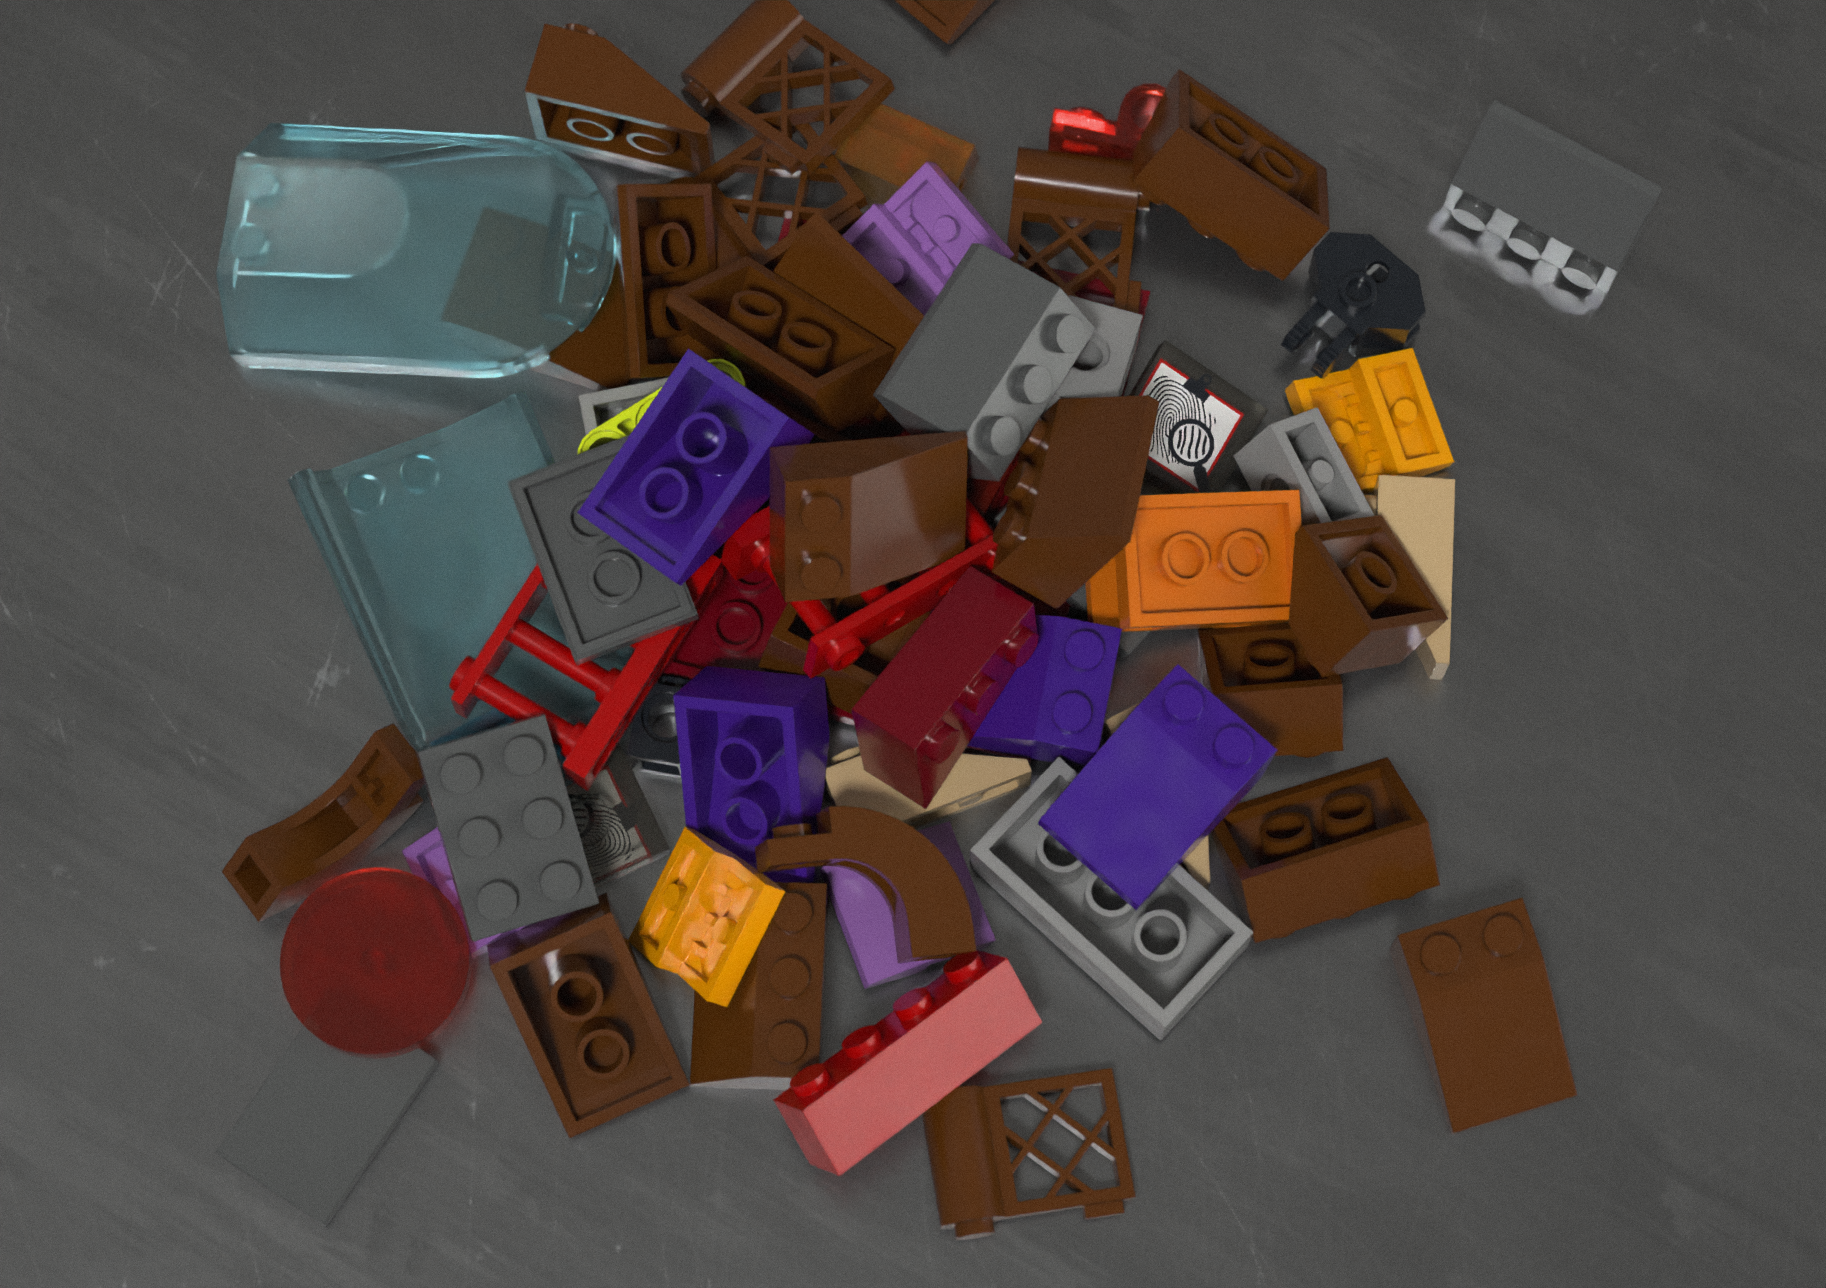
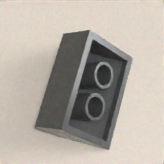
M1494 99L1450 184L1443 207L1452 211L1453 217L1462 225L1476 231L1486 229L1507 240L1508 246L1517 254L1531 260L1541 258L1562 269L1563 275L1572 283L1586 289H1594L1596 287L1608 293L1641 235L1663 187Z
M972 243L873 395L910 435L965 431L968 436L967 478L999 481L1096 329L1060 287L983 244Z

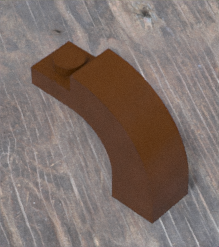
M394 723L375 731L345 773L322 795L290 817L253 833L243 840L221 872L258 922L299 903L336 880L377 849L409 819L423 802L418 792L425 784L416 750L408 743Z
M829 806L815 815L818 834L812 835L811 824L780 826L772 829L773 839H767L755 846L758 873L834 866L854 871L870 881L881 893L890 910L898 964L953 958L957 955L976 951L971 910L957 874L948 860L932 842L916 829L895 817L861 807Z

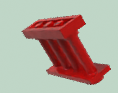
M905 431L898 436H910V434ZM967 496L965 537L972 544V547L939 565L919 571V577L892 592L883 584L859 593L868 606L839 622L836 621L820 599L789 602L815 635L810 638L803 670L810 679L829 668L833 671L845 669L862 655L866 647L936 608L970 566L995 581L1002 579L991 572L998 544L993 542L994 530ZM770 506L752 515L724 543L721 562L735 581L757 570L759 573L766 572L778 587L770 568Z
M713 554L685 581L698 616L723 578V563L720 558ZM537 563L477 658L475 659L468 655L458 666L449 684V689L454 691L450 699L455 712L465 719L468 718L479 699L516 721L541 713L545 714L552 741L561 747L560 755L566 758L562 765L566 779L588 791L696 620L629 645L635 651L622 671L615 666L609 671L592 660L576 665L568 646L529 624L530 619L548 593ZM514 645L596 693L594 700L599 702L600 706L588 725L581 721L573 725L494 678Z

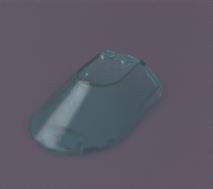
M270 123L237 155L216 276L229 354L243 367L262 369L493 378L522 372L550 359L549 352L562 344L576 330L582 333L592 321L607 294L612 280L616 258V234L608 204L590 176L566 154L539 141L506 135Z
M524 391L512 394L503 401L446 428L332 469L313 472L311 468L296 472L287 480L393 714L403 733L416 750L516 721L480 699L468 718L465 719L454 710L450 699L454 691L449 689V684L458 666L466 656L470 655L475 659L477 658L537 564L507 481L556 462ZM548 592L530 619L529 624L569 647ZM515 645L494 676V678L573 725H576L579 721L588 725L600 706V703L594 700L595 692ZM627 646L595 658L592 661L609 671L614 666L622 671L633 654L632 647ZM553 743L564 783L567 787L573 784V782L566 779L562 765L566 758L560 755L561 747Z

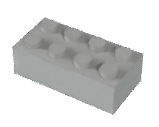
M1058 757L971 848L969 866L1161 1041L1245 951L1254 932L1180 865L1136 911L1038 825L1039 819L1078 775L1076 771Z

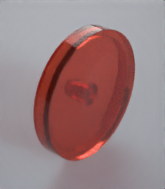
M373 867L350 871L327 881L306 898L293 915L284 935L280 953L282 987L286 999L299 1021L312 1035L330 1048L361 1058L379 1059L403 1055L434 1039L449 1025L461 1008L472 975V949L469 936L463 921L451 902L441 891L423 878L392 868Z

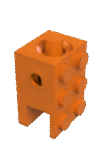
M1299 490L1140 495L1130 543L1085 583L1088 622L1122 629V632L1200 628L1218 629L1289 622L1295 533L1302 527Z

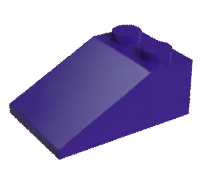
M688 349L577 513L681 586L770 498V447L809 444L815 434Z
M1035 615L1037 634L1039 635L1035 651L1023 666L1016 669L967 746L1051 763L1060 757L1069 766L1083 769L1099 751L1122 629L1060 616Z
M1177 664L1124 720L1039 819L1038 825L1137 911L1258 783L1277 749Z
M706 666L673 695L686 827L694 829L757 869L755 846L767 839H773V828L795 824H811L812 835L818 834L815 815L822 810L830 739L825 677H813L810 679L805 675ZM815 867L762 873L773 882L813 883Z

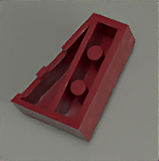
M970 566L851 709L864 770L924 809H927L1016 669L1023 666L1035 651L1039 635L1037 634L1034 604Z

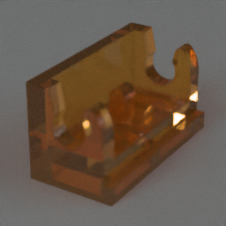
M882 103L838 146L834 155L839 162L851 165L900 188L926 162H933L942 169L961 193L979 159V154L974 144Z

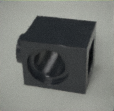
M662 676L659 678L658 684L656 683L633 721L627 750V758L631 770L681 778L677 735L667 738L661 737L651 729L654 721L660 715L669 712L675 713L673 695L685 686L689 680Z

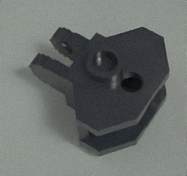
M1330 232L1313 251L1308 271L1313 293L1310 308L1288 332L1280 345L1294 354L1308 343L1312 335L1319 328L1334 340L1317 355L1310 369L1320 379H1324L1348 353L1355 357L1362 348L1403 350L1419 333V322L1426 313L1419 275L1371 234ZM1380 265L1384 266L1387 269L1388 273L1383 268H1381Z

